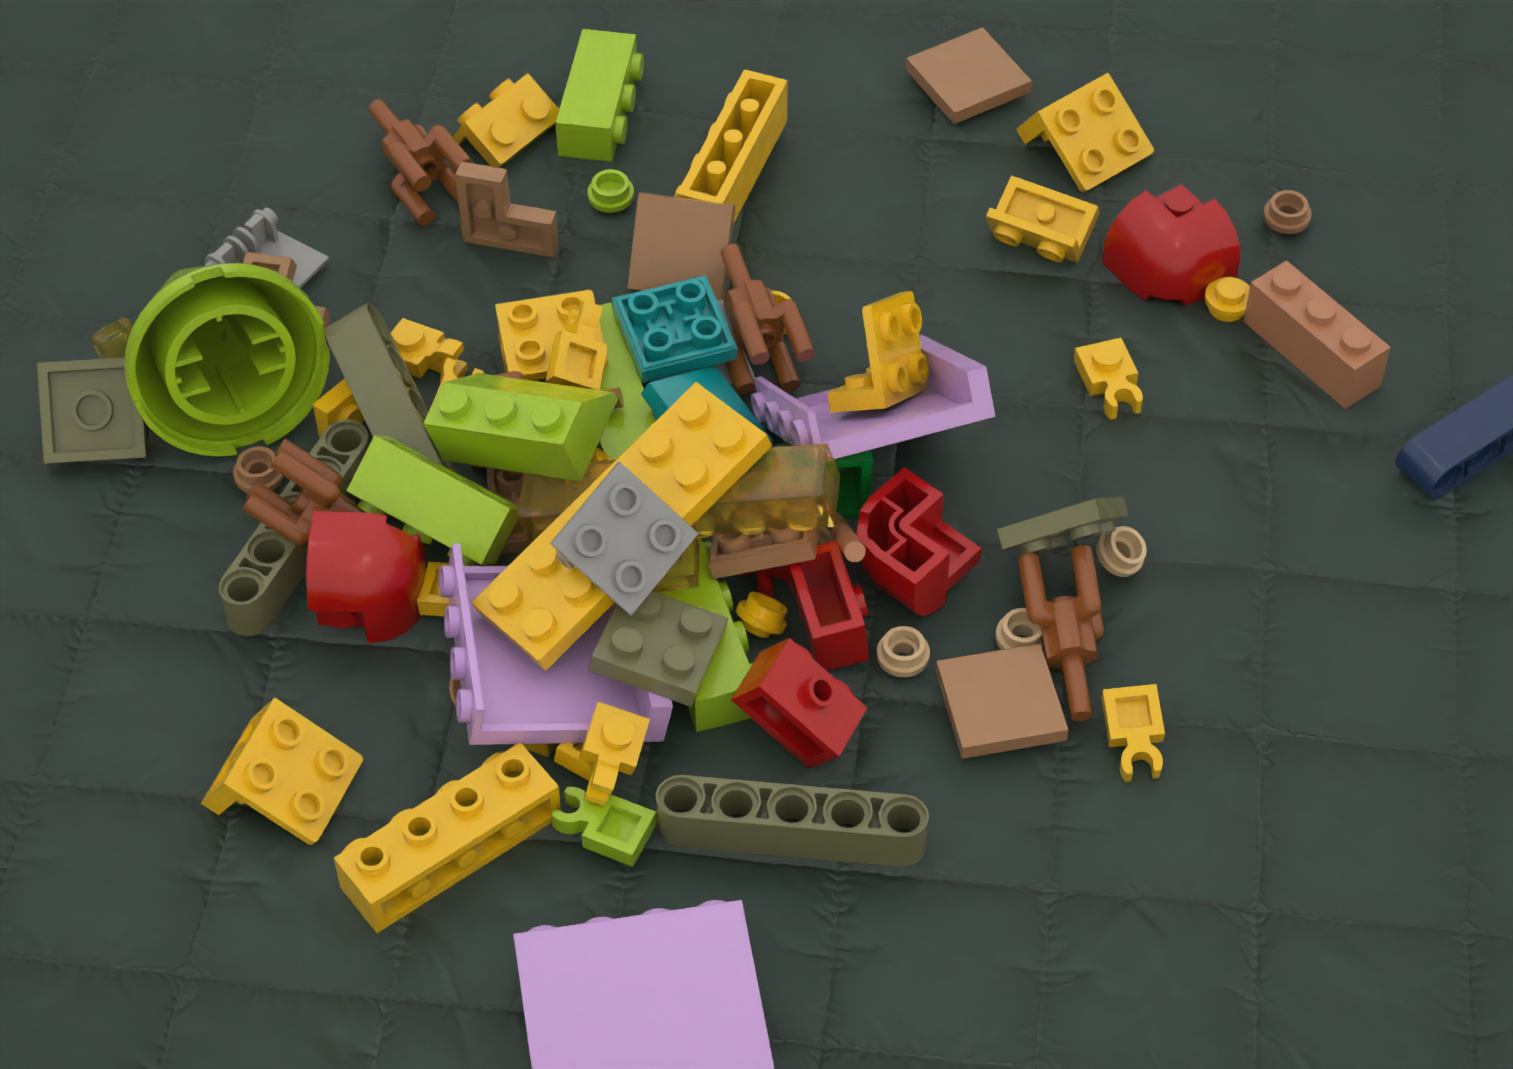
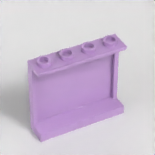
M920 335L921 350L929 364V377L926 382L927 390L886 409L830 413L827 392L834 389L794 398L761 376L754 378L757 393L751 394L752 409L758 423L763 422V425L771 432L781 437L785 442H788L817 464L996 416L986 366L923 335Z
M452 544L449 564L441 565L439 569L440 597L449 598L450 606L445 608L444 628L446 638H454L455 647H452L450 654V672L452 680H460L461 689H458L456 696V715L458 723H466L469 745L518 744L520 742L522 744L584 743L597 702L649 718L650 721L644 742L664 741L673 709L672 700L589 671L591 656L617 605L616 603L545 671L484 619L471 604L508 566H463L460 544Z
M710 900L697 907L677 910L656 908L648 910L641 915L616 919L596 917L582 924L562 927L541 925L530 929L528 932L513 934L532 1069H774L742 900L730 902Z

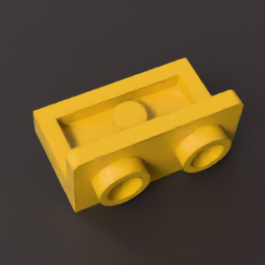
M528 73L516 83H513L508 78L491 92L489 97L492 101L483 108L478 103H475L457 119L461 127L453 138L459 145L468 139L491 167L500 168L556 124L559 108Z
M1011 175L997 208H989L986 220L991 232H993V236L1002 243L1018 247L1020 243L1037 248L1038 254L1051 261L1062 262L1065 258L1078 263L1100 211L1097 205Z

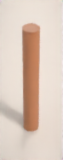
M838 512L828 514L825 519V526L830 531L833 539L837 540L839 548L845 557L851 562L861 561L865 556L866 549L842 514Z

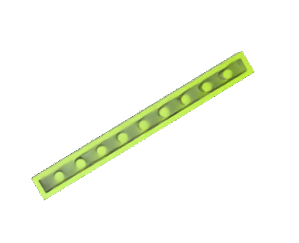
M610 302L600 305L603 306L600 317L604 343L608 344V367L603 370L600 390L620 387L624 406L613 410L597 448L605 452L613 464L656 419L653 416L652 409L641 395L644 390L642 384H645V382L642 383ZM701 517L691 526L698 533L703 531ZM700 534L695 537L652 590L728 618L725 633L692 707L687 706L696 733L751 719L749 715L731 701V698L753 664H749L745 652L749 651V644L744 625L741 621L733 622L730 611H733V602L728 584L725 580L718 582L717 579L712 577L708 565L712 543L711 541L702 542Z

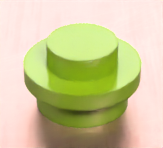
M614 169L603 170L593 177L592 182L588 186V201L592 207L601 212L614 213L622 211L629 207L634 200L633 184L621 171Z

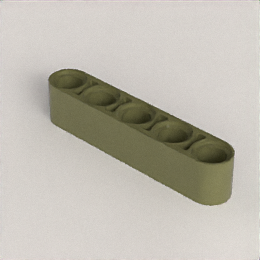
M367 302L325 327L324 333L327 342L372 436H390L458 473L453 462L442 459L423 424L429 411L384 319L376 308Z
M343 420L330 425L309 454L341 475L343 483L340 493L355 502L357 496L346 490L370 445L368 431L363 424L353 420ZM290 480L280 496L293 504L303 488ZM263 523L259 524L219 583V595L226 622L231 631L241 636H254L264 632L271 625L306 573L308 543L302 546L296 545Z
M675 775L665 779L658 786L655 794L658 833L662 840L669 845L677 847L896 867L911 866L918 863L924 857L927 849L928 809L921 800L906 794L691 775ZM679 809L689 810L685 813L673 812ZM732 814L744 815L740 818L729 817ZM796 819L799 820V822L789 823L785 822L784 820ZM841 824H851V825H855V827L845 828V827H841V826H839V825H841ZM896 829H907V830H910L911 832L901 833V832H897V831H895V830H896Z

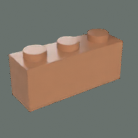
M1286 260L1251 282L1243 322L1343 408L1347 409L1381 387L1391 347Z

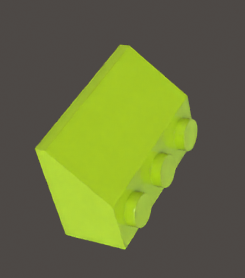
M477 373L443 382L423 424L444 461L581 482L618 401V397L615 392Z

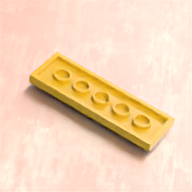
M695 382L499 574L471 604L484 619L545 671L548 670L615 603L576 567L570 570L562 565L555 557L558 551L550 543L617 462L620 461L685 522L692 526L772 447L767 434Z

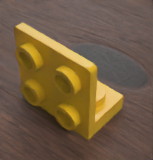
M1109 73L1039 110L1016 129L1025 145L1040 136L1044 143L1050 141L1082 193L1089 191L1154 152L1153 146Z
M591 290L495 304L505 373L519 371L525 376L526 380L538 382L539 379L546 378L555 334L562 329L566 330L567 317L570 310L579 311L580 303L584 300L596 304L593 292ZM599 321L595 340L604 343ZM606 354L604 369H606V368L608 367V356H607V354Z
M913 291L900 292L863 307L862 313L870 367L866 368V373L845 377V385L827 392L830 413L886 409L927 390L926 382L929 377V364L926 356L922 353L919 335L922 327V314L919 306L915 303Z
M274 697L251 718L201 804L217 815H220L234 802L240 805L245 803L308 845H313L319 840L363 762V757Z

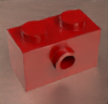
M837 540L817 545L815 560L789 564L787 566L791 591L813 659L826 671L869 660L866 629L863 617L868 615L861 586L852 587Z
M790 638L758 654L731 698V701L809 769L841 755L867 709L852 694L851 689L844 682L830 675L813 659L812 654L806 648L796 644Z

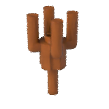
M374 100L369 105L368 111L387 134L382 139L381 147L383 153L399 171L391 182V189L420 226H427L432 223L435 214L417 191L426 190L431 185V180L435 179L440 181L458 204L456 172L454 169L457 171L461 161L473 163V161L445 127L435 125L427 133L421 125L413 124L408 119L399 121L383 100Z
M737 244L724 246L720 253L734 289L726 293L723 303L733 327L730 331L738 348L737 359L726 362L736 392L738 395H748L756 388L743 354L745 349L751 363L754 365L763 364L770 358L782 390L792 392L798 389L801 383L782 336L784 328L798 361L805 362L815 356L814 347L798 306L791 299H785L776 304L771 289L765 287L762 280H751L739 246Z
M287 439L283 440L275 452L274 456L276 458L270 467L302 487V491L292 504L256 480L245 497L247 500L241 510L299 546L309 542L313 511L365 512L358 507L357 503L340 493L343 480L338 472Z
M1079 545L1071 550L1076 598L1073 596H1060L1046 601L1039 555L1027 553L1018 558L1027 617L1030 622L1041 627L1043 651L1048 668H1056L1063 671L1071 719L1078 722L1086 721L1092 717L1084 667L1091 662L1097 661L1099 655L1096 640H1099L1104 634L1101 615L1102 604L1092 548L1088 545Z

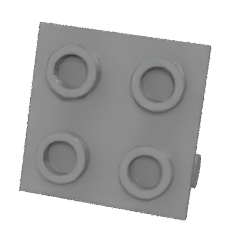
M264 208L263 210H255L251 214V218L244 224L245 228L237 227L232 232V236H227L223 240V245L218 250L208 254L204 259V266L228 263L243 264L246 252L292 257L297 265L293 282L302 288L330 259L317 250L277 231L275 225L278 222L277 215L270 208Z
M619 461L550 544L558 551L555 557L562 565L570 570L576 567L631 616L699 533Z

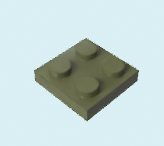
M125 357L37 363L44 464L149 457L146 423L140 416L126 383Z
M1124 497L1095 498L999 528L997 532L1002 549L1020 548L1022 555L1036 552L1040 554L1067 546L1068 543L1065 537L1067 535H1070L1071 541L1081 538L1089 539L1116 531L1114 521L1129 517Z
M651 591L631 616L616 605L591 656L589 671L692 707L723 638L728 618Z

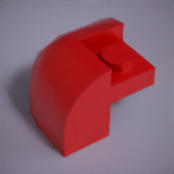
M1180 184L1156 198L1146 190L1128 203L1109 228L1104 244L1102 264L1126 287L1145 301L1150 296L1164 300H1181L1183 306L1204 299L1206 288L1211 282L1221 277L1237 278L1240 265V243L1232 221L1216 199L1203 204L1186 187Z
M903 467L872 494L859 511L856 535L866 549L865 556L861 560L865 573L882 590L916 614L924 617L933 614L946 604L947 591L981 561L982 548L942 521L944 494Z
M313 511L307 550L306 585L309 611L316 612L318 625L336 628L365 627L368 644L390 641L408 632L421 618L417 599L423 587L427 568L425 547L419 534L409 536L406 532L386 524L387 515L367 512Z

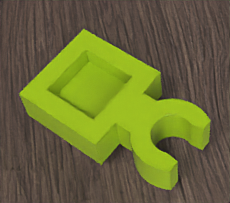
M567 787L564 791L565 804L578 810L567 814L554 809L551 813L552 826L564 834L583 832V848L633 867L657 825L656 811L609 794L605 806L584 800L585 791L582 789Z

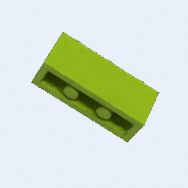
M582 29L556 119L558 156L613 162L617 144H624L626 140L627 117L625 113L633 112L636 87L633 83L634 81H641L643 76L644 55L637 53L636 34Z
M374 435L346 490L361 499L358 507L365 512L387 515V517L391 515L406 523L402 530L409 536L419 534L424 543L431 544L432 540L435 539L450 547L447 553L449 557L452 544H460L463 565L477 566L478 563L481 565L496 564L523 511V508L390 436Z

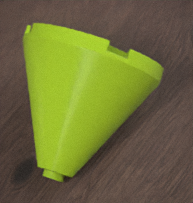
M228 263L181 269L171 275L150 300L131 330L124 360L125 378L130 396L140 416L154 433L169 444L187 452L205 456L237 455L236 448L248 446L261 440L267 446L293 430L313 408V404L321 395L330 364V349L326 344L324 322L309 297L300 287L280 273L268 268L250 264ZM224 329H225V330H226V339H225V340H222V336H223Z

